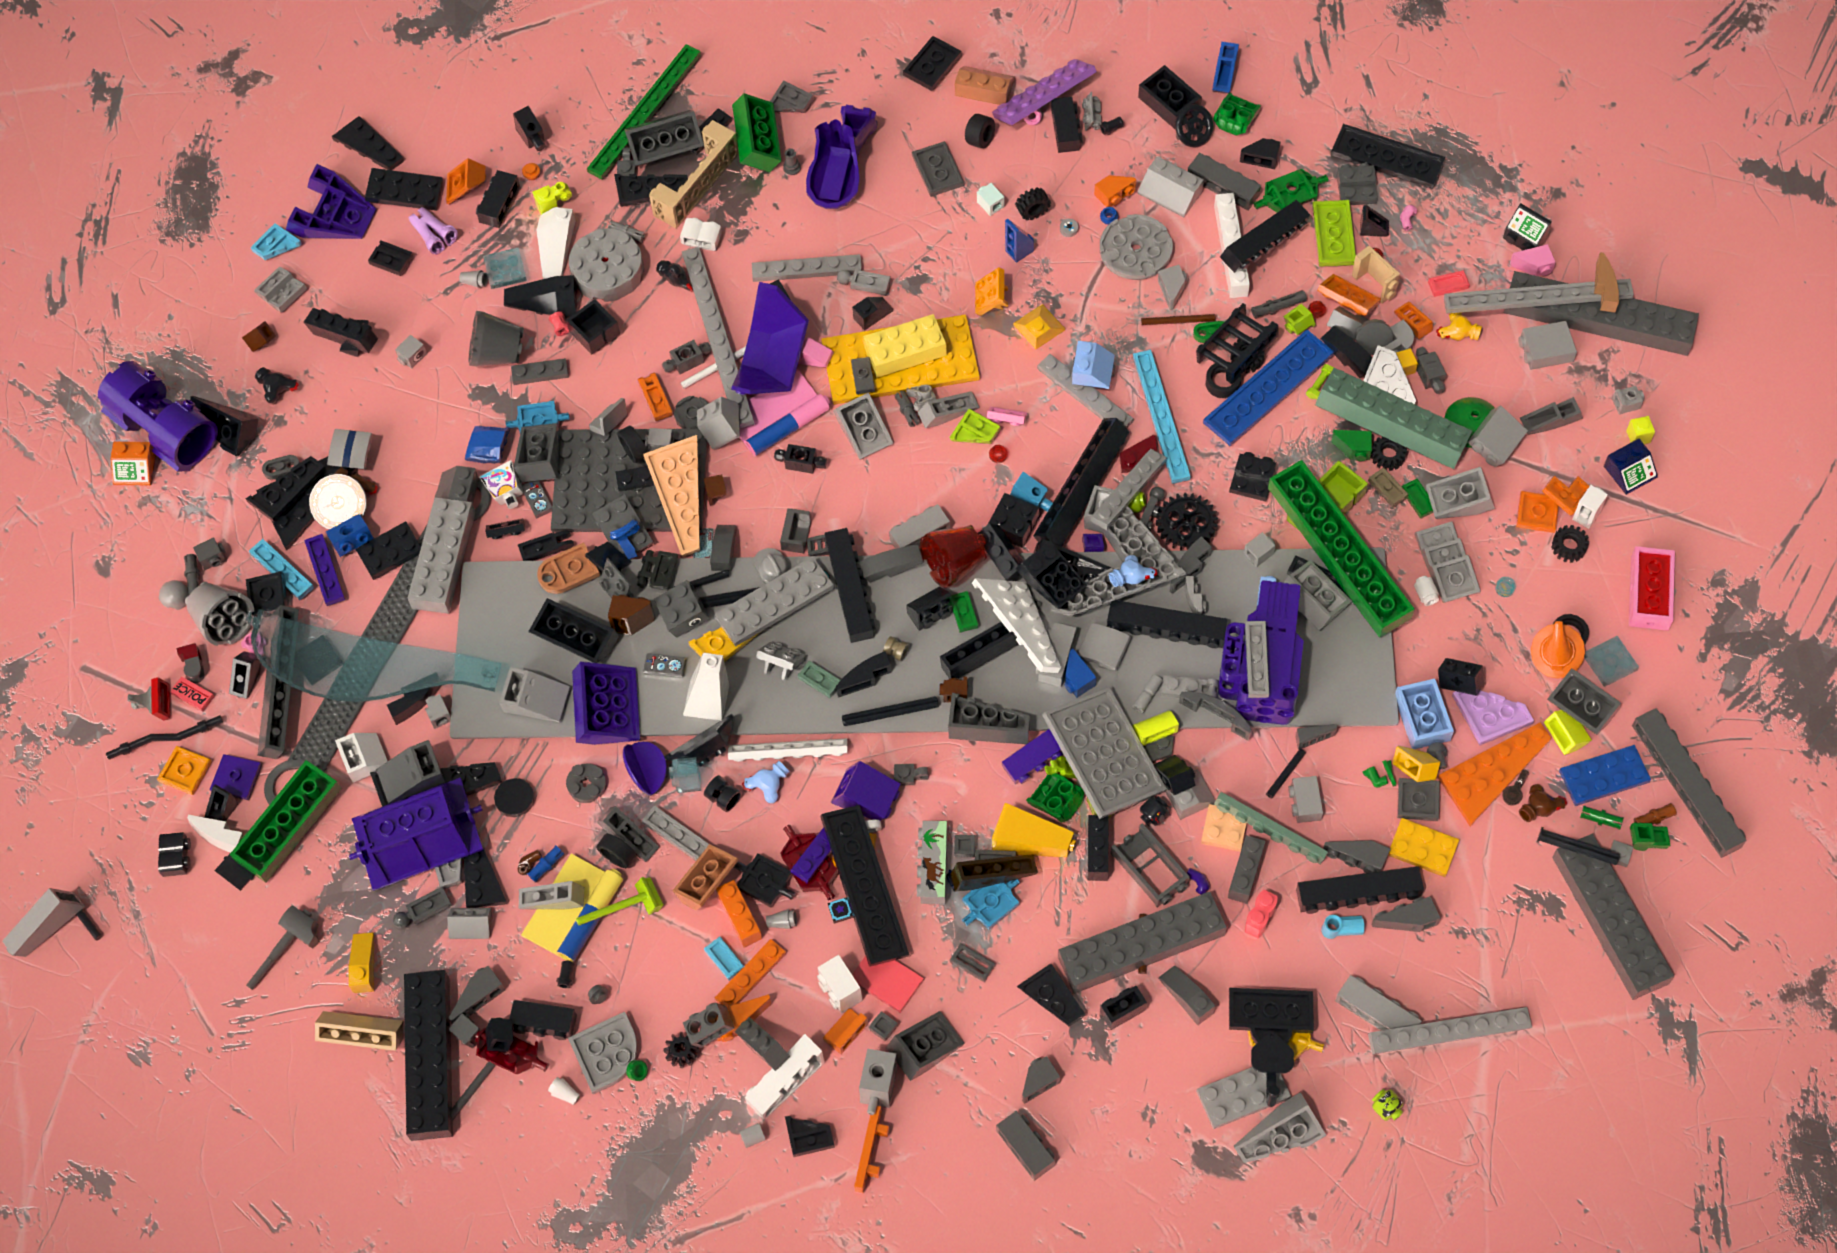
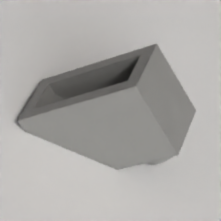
M1180 265L1158 271V283L1169 310L1174 309L1185 289V282H1187L1186 273L1181 270Z

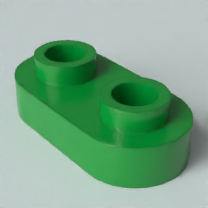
M1225 321L1197 324L1193 330L1194 339L1200 343H1205ZM1230 333L1223 340H1226Z

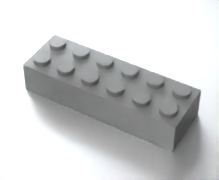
M434 498L407 598L412 609L449 614L475 517L472 502Z

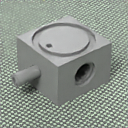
M867 1049L859 1093L860 1103L869 1104L867 1113L870 1115L875 1114L877 1106L890 1107L897 1073L896 1053Z

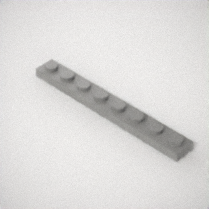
M1524 1007L1370 1032L1368 1037L1373 1055L1532 1028L1528 1008Z

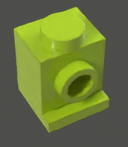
M1302 304L1284 315L1286 322L1284 326L1290 334L1294 332L1296 335H1299L1308 327L1316 325L1312 313Z

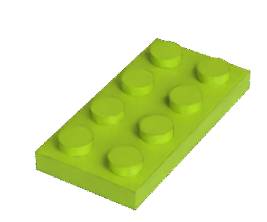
M1349 200L1314 201L1312 208L1319 267L1354 265L1356 254Z

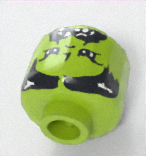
M1382 1089L1372 1099L1374 1102L1372 1105L1373 1110L1384 1121L1391 1118L1395 1121L1403 1114L1401 1109L1404 1103L1391 1089Z

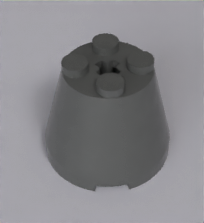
M476 311L469 346V366L479 367L518 363L519 354L522 351V343L520 341L523 337L524 328L486 312Z

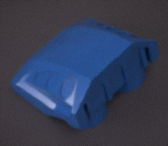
M475 426L468 443L465 460L483 464L500 463L502 451H504V446L507 444V437L510 433L509 427Z

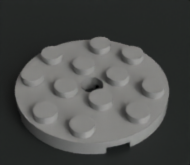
M1133 214L1127 215L1126 218L1120 220L1116 219L1105 228L1101 235L1100 256L1103 263L1114 274L1126 279L1141 280L1155 276L1159 270L1164 269L1168 265L1172 256L1173 242L1167 232V228L1158 220L1146 215ZM1137 244L1141 248L1134 251L1131 246Z

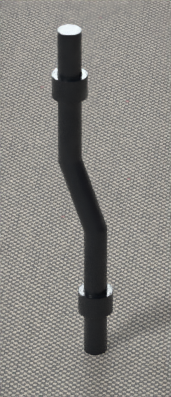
M219 715L207 721L202 720L197 722V725L179 733L149 734L130 743L120 744V747L106 752V756L110 760L122 754L127 755L133 749L152 741H180L196 733L209 731V728L222 723L223 719Z

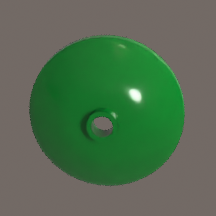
M1461 398L1448 407L1444 418L1471 430L1470 439L1495 407L1480 398ZM1467 441L1465 447L1472 448V446Z

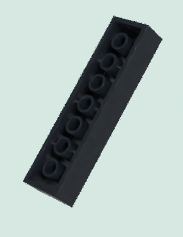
M445 970L404 974L406 1135L411 1141L453 1137L451 1115V1031L449 1030L450 981Z

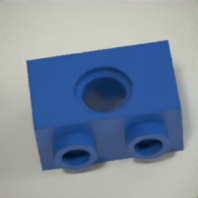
M360 514L326 531L330 542L340 557L374 539Z

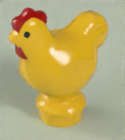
M1462 312L1449 313L1451 324L1447 327L1440 326L1436 330L1437 336L1442 339L1451 338L1461 341L1465 337H1470L1471 340H1478L1482 326L1478 325V323L1472 325L1468 318L1463 316Z

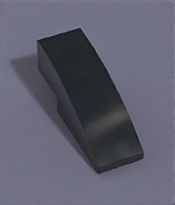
M1333 326L1320 339L1334 351V355L1344 366L1348 364L1359 378L1366 375L1373 357L1355 340Z
M886 651L868 658L847 673L836 685L838 698L875 686V678L891 673V664Z
M438 674L402 689L404 697L387 704L396 725L419 712L427 704L425 700L438 692L442 686Z

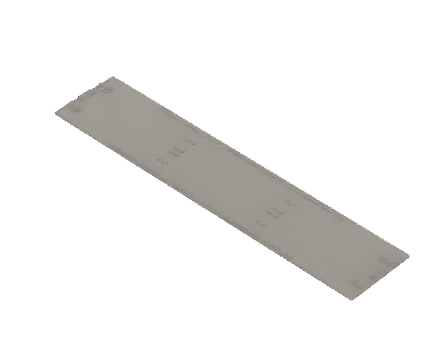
M1381 547L1369 548L1386 570L1385 550ZM1313 548L1275 549L1274 554L1258 567L1244 555V550H1211V556L1202 562L1201 573L1194 577V583L1198 585L1197 594H1202V601H1206V612L1202 613V615L1226 618L1228 626L1234 622L1245 623L1248 615L1256 610L1261 576H1273L1276 578V582H1284L1289 576L1287 571L1295 556H1299L1307 561L1311 560L1314 564L1327 570L1328 568ZM1187 550L1168 551V553L1178 565ZM1075 552L1113 569L1121 566L1123 563L1116 552ZM1019 553L1023 561L1033 554ZM988 554L922 555L924 563L891 578L886 575L870 583L863 576V579H860L861 585L866 586L867 596H865V601L870 603L872 613L869 614L870 620L874 619L876 630L873 631L872 639L851 643L830 557H784L790 569L814 557L819 566L829 573L834 589L764 629L724 662L730 686L723 719L730 714L735 716L731 735L948 732L951 702H944L943 695H940V683H944V680L949 678L941 668L940 656L1001 622L993 611V605L989 601L984 600L982 591L979 588H975L972 582L975 578L1005 580ZM873 555L858 556V559L861 561ZM754 557L732 558L731 571H728L730 577L696 587L695 589L699 597L762 587L765 585V582L755 568ZM678 558L669 590L685 580L693 581L721 571H711V558ZM629 559L631 564L623 568L621 574L631 584L630 591L634 594V598L644 597L651 600L655 621L632 636L618 634L619 637L611 652L598 663L636 668L640 736H697L720 720L683 715L690 680L701 658L689 646L688 642L693 639L697 640L703 637V634L720 628L721 626L715 619L714 614L731 604L705 608L710 619L676 638L668 631L654 601V598L666 591L650 588V580L645 582L644 587L638 586L637 575L643 565L642 559ZM543 561L463 563L450 721V737L452 739L576 737L572 671L580 661L593 662L537 637L528 631L547 598L611 627L608 612L612 598L599 584L603 572L598 567L599 577L564 593L552 594L540 586L537 578L538 568ZM856 562L857 568H861L860 563ZM655 565L650 566L649 572H653ZM546 576L543 581L550 582L553 580V577ZM1023 577L1018 580V582H1026ZM1171 580L1117 599L1118 601L1192 613L1186 598L1185 585L1171 594ZM1027 583L1034 602L1037 600L1041 602V608L1037 610L1046 632L1048 628L1052 629L1053 622L1076 627V637L1072 649L1077 654L1092 623L1107 627L1111 602L1072 616H1066L1051 612L1052 604ZM939 586L947 590L951 595L968 591L978 622V628L959 633L952 610V613L946 619H940L934 622L930 628L919 631L908 616L906 605ZM1352 603L1320 631L1298 610L1296 633L1302 638L1304 643L1295 715L1287 725L1246 720L1250 728L1313 727L1337 724V727L1396 726L1399 719L1395 695L1396 682L1391 631L1379 638L1358 608ZM1121 631L1130 635L1131 639L1117 670L1101 668L1097 663L1084 661L1096 676V686L1078 698L1073 693L1070 694L1065 687L1066 672L1061 687L1038 682L1037 667L1027 655L1028 650L1024 645L1019 644L958 678L959 680H963V677L968 679L967 699L969 697L976 699V702L987 705V703L995 705L996 708L1003 710L1007 708L1030 715L1029 731H1047L1049 729L1042 716L1044 712L1107 687L1111 688L1131 726L1170 710L1179 723L1178 729L1232 727V723L1201 706L1195 712L1180 704L1179 698L1161 696L1163 682L1152 696L1143 713H1139L1133 708L1152 675H1157L1162 680L1163 675L1205 680L1216 679L1219 682L1223 648L1219 647L1210 648L1207 645L1201 644L1191 645L1183 641L1172 642L1165 638L1154 639L1147 635H1132L1130 632ZM1231 633V634H1230L1231 636H1234V637L1239 636V635L1236 634V633ZM890 636L897 638L899 642L904 641L909 644L907 654L902 661L895 659L893 655L888 656L891 664V673L875 678V686L839 698L837 691H835L831 698H828L798 679V674L808 661L841 680L861 662L882 653L885 643ZM769 642H779L783 647L788 649L796 648L801 651L800 653L806 655L802 664L792 671L790 670L789 677L785 681L781 680L783 667L772 664L770 672L765 674L763 673L765 661L756 658L757 650ZM646 654L685 657L683 677L644 674ZM510 667L528 670L570 686L560 723L502 711L499 701ZM1229 685L1223 686L1225 689L1232 688ZM1202 688V692L1208 691V688ZM1216 688L1217 699L1236 709V701L1221 698L1218 694V688ZM933 696L938 698L939 707L850 726H844L842 722V715Z

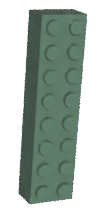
M1333 368L1315 404L1322 409L1452 469L1455 468L1472 433L1471 430L1464 426H1460L1336 368Z

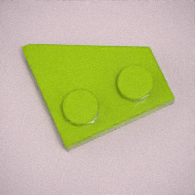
M968 409L949 438L953 442L991 444L1001 430V427L975 411Z

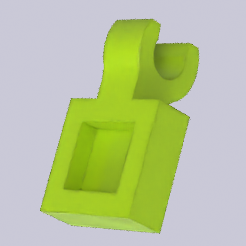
M1060 756L1057 760H1051V766L1044 767L1048 775L1060 772V775L1065 778H1076L1064 756Z

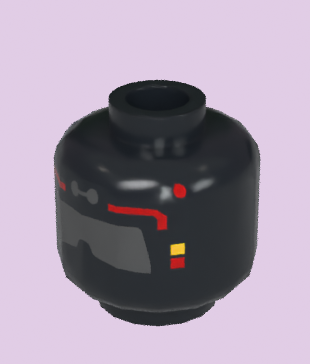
M1152 796L1140 807V812L1143 814L1140 818L1148 826L1151 823L1154 826H1158L1168 817V809L1170 807L1159 796L1157 798Z

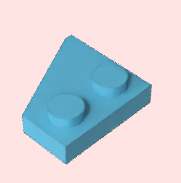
M274 223L250 248L252 252L267 260L299 247L302 243L298 238Z

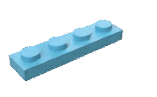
M264 539L249 550L250 555L270 573L283 572L285 587L299 600L314 589L313 585Z

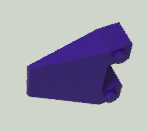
M316 164L309 178L307 188L322 194V197L313 214L295 207L288 219L286 231L301 238L362 239L376 208L365 201L364 197L334 171Z

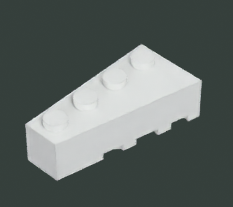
M806 1034L787 1052L790 1057L776 1071L771 1069L756 1086L751 1087L746 1093L745 1099L747 1104L763 1120L771 1115L825 1064L822 1050Z

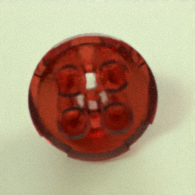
M972 525L931 531L920 539V550L923 559H927L928 566L932 570L929 574L943 588L955 585L987 559L984 548L986 540L982 534L979 535Z

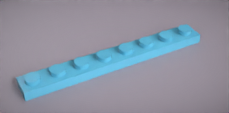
M1147 350L1133 353L1135 367L1162 454L1167 457L1165 463L1171 483L1188 481L1191 476L1152 351Z

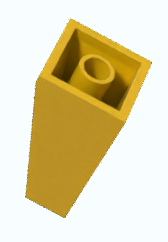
M1007 803L1003 806L992 836V850L1016 851V855L1068 857L1069 851L1073 852L1076 845L1074 832Z

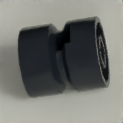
M720 775L714 777L704 791V796L713 803L717 802V806L725 812H729L734 808L742 794L735 786H729V782Z

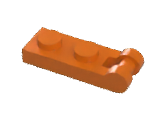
M655 372L649 374L650 376L646 378H638L639 386L655 421L672 416V410Z

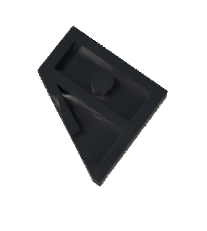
M785 1116L793 1157L835 1148L830 1125L815 1124L809 1120L802 1121L793 1119L791 1116Z

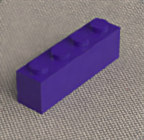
M1048 729L1002 761V767L1015 785L1019 782L1023 784L1031 778V773L1042 771L1047 766V762L1057 760L1063 753L1051 730Z

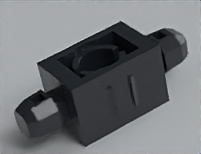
M788 444L787 451L778 449L774 453V459L780 462L784 461L785 469L813 474L815 466L816 468H826L827 458L823 456L817 457L816 448Z

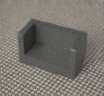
M787 509L780 540L781 550L804 554L811 524V514L809 511Z

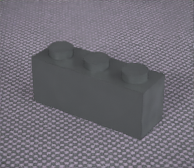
M1246 835L1230 885L1229 899L1245 904L1248 903L1263 854L1264 840Z
M750 1017L742 1022L734 1031L774 1071L790 1057L782 1046Z
M1015 1111L996 1125V1131L1035 1181L1055 1166V1155L1050 1148L1045 1149L1041 1142L1043 1140L1038 1132H1032L1028 1126L1030 1125L1028 1119L1023 1114L1019 1115Z

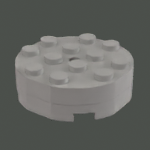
M597 229L585 235L574 244L569 255L571 275H574L578 289L584 296L592 300L594 297L604 299V302H609L628 295L638 287L644 272L640 248L629 234L617 229Z

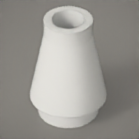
M556 1077L548 1089L552 1093L551 1096L569 1102L572 1105L580 1097V1094L564 1078Z

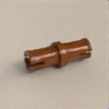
M1669 803L1664 807L1651 809L1649 813L1634 818V823L1658 825L1664 819L1677 815L1674 805Z

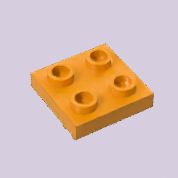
M998 267L975 282V314L982 316L993 308L1003 310V306L1008 307V302L1004 300V291H1008V286L1004 284V269Z

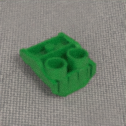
M1228 93L1214 114L1213 120L1218 128L1233 135L1246 133L1247 128L1259 113L1262 105L1254 104L1234 96L1232 93Z
M1057 773L1047 774L1032 796L1028 797L1026 801L1031 806L1044 811L1062 823L1070 820L1080 807L1084 791L1064 776Z

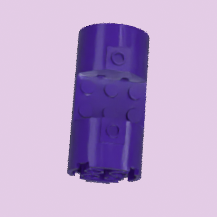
M125 361L118 364L119 368L113 373L109 372L100 384L98 398L101 402L100 405L103 407L101 412L125 431H139L140 427H142L149 433V442L153 446L152 452L177 472L190 471L191 467L203 460L213 448L218 435L216 424L202 414L201 410L194 406V402L185 399L173 403L171 400L166 399V386L156 376L154 371L143 368L135 361Z

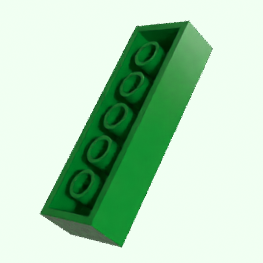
M305 760L229 855L238 864L267 883L340 792L341 786L335 779Z

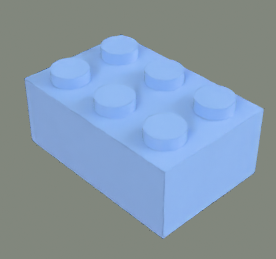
M1435 678L1397 687L1395 692L1397 707L1412 749L1427 747L1435 742L1444 743L1451 741L1454 730Z

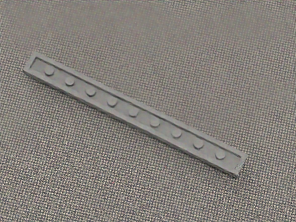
M1631 279L1617 280L1619 300L1632 299L1634 293ZM1595 282L1447 293L1443 297L1446 314L1601 301V295L1594 294Z

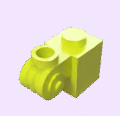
M557 182L552 187L547 185L532 192L535 204L541 215L554 207H558V200L567 201L572 197L567 183Z

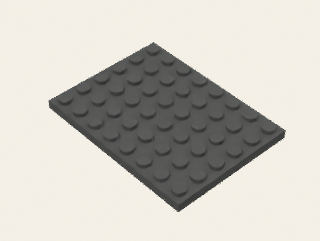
M590 429L558 430L559 468L557 478L554 479L551 518L552 532L569 530L570 532H602L592 513L624 494L647 532H672L655 486L625 491L618 490L615 471L647 466L645 458L637 463H634L629 458L617 436V432L622 429H612L606 436L593 432ZM635 429L645 445V436L649 435L650 429ZM672 429L674 443L695 435L698 438L700 531H703L707 440L699 429Z

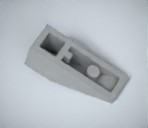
M971 391L927 401L917 413L924 427L929 428L963 416L968 409L977 410L979 405Z
M573 881L519 889V909H572L584 907V887Z

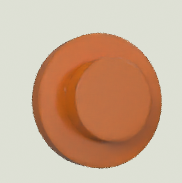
M528 163L523 167L522 174L528 180H535L540 174V168L535 163Z

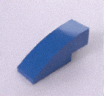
M1221 41L1212 91L1230 93L1239 44Z

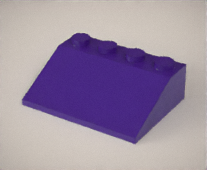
M580 661L572 671L576 743L597 745L639 741L636 668Z

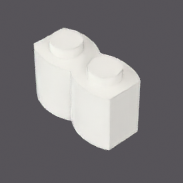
M686 218L680 235L681 243L690 247L716 251L722 234L721 226L713 221L702 222L698 218Z

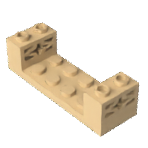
M713 120L702 131L705 153L708 156L700 162L696 171L690 174L686 183L679 187L678 192L661 183L650 192L649 197L653 216L676 229L739 154L736 133Z

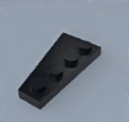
M360 116L332 135L333 141L344 144L346 148L357 151L359 155L370 158L372 162L387 170H393L404 162L403 157Z
M614 174L621 207L649 202L651 190L656 188L659 183L678 192L679 187L688 180L687 175L664 174L663 176H655L654 174H647V176H637V174L621 176L620 174Z
M310 456L291 468V471L286 475H280L275 479V482L269 486L265 485L259 489L260 492L253 496L250 495L245 499L250 505L275 522L326 470L322 463Z

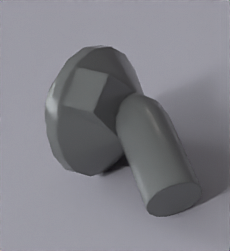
M1440 742L1432 743L1428 747L1427 753L1440 761L1439 769L1447 768L1444 758L1447 756L1445 746Z

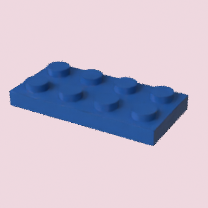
M1635 745L1565 766L1559 770L1575 806L1632 789L1651 781Z

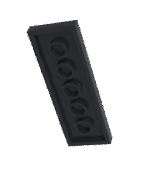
M1344 123L1331 150L1332 156L1359 165L1368 163L1369 166L1374 165V169L1432 189L1446 158Z

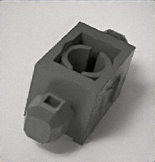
M692 340L669 351L671 360L664 361L662 367L665 372H671L676 368L680 375L703 364V354H708L712 350L708 342L701 343L698 346L695 340Z
M1424 347L1417 348L1418 365L1416 370L1425 389L1432 387L1435 393H1443L1445 391L1444 380L1446 372L1436 352L1429 353Z

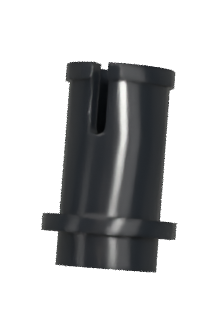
M1118 116L1111 121L1102 122L1100 125L1102 134L1110 135L1112 131L1124 127L1123 120Z
M562 961L560 976L556 982L561 988H570V985L573 983L571 978L575 964L571 961Z

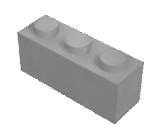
M937 504L934 507H928L918 516L910 517L907 522L894 526L889 531L890 541L895 549L911 545H919L921 547L950 531V521Z
M1053 622L1052 629L1048 628L1047 634L1061 669L1058 673L1040 672L1036 668V674H1038V682L1061 687L1067 669L1069 653L1075 641L1076 627Z

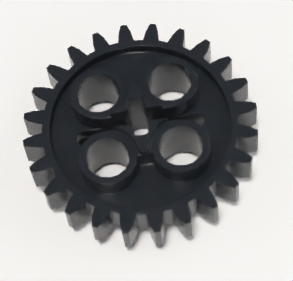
M1184 492L1183 497H1180L1177 493L1176 499L1170 496L1169 503L1163 501V507H1159V513L1156 514V519H1158L1156 520V526H1158L1157 533H1161V539L1166 538V544L1172 542L1173 549L1177 545L1180 546V551H1182L1183 547H1186L1188 550L1201 536L1210 543L1211 537H1215V531L1218 528L1217 511H1212L1213 504L1208 505V499L1202 502L1201 495L1196 499L1194 498V493L1190 497H1187L1186 492ZM1170 518H1176L1178 520L1172 521L1170 520ZM1181 532H1186L1188 534L1182 535Z

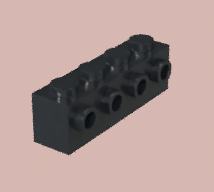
M312 308L304 320V324L312 334L366 353L371 351L378 340L370 325L366 323L360 324L351 318L345 319L336 313L333 315L325 309Z
M1000 622L941 655V668L949 679H958L1017 646V636L1014 632H1009L1005 625Z

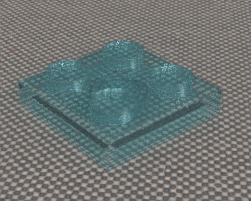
M519 248L483 256L491 289L527 281Z
M1618 636L1585 651V660L1604 687L1639 669L1638 664Z

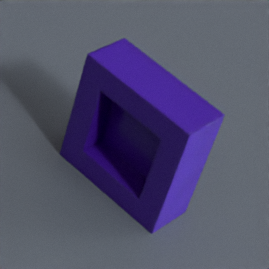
M1083 534L1084 552H1104L1102 534Z

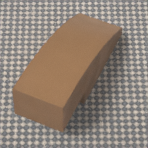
M1600 252L1596 262L1594 294L1601 295L1600 311L1616 312L1619 303L1617 279L1606 255Z

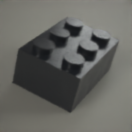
M1166 65L1139 84L1138 98L1174 129L1176 118L1184 107L1190 104L1201 105L1202 96ZM1191 112L1186 115L1187 119L1192 117Z

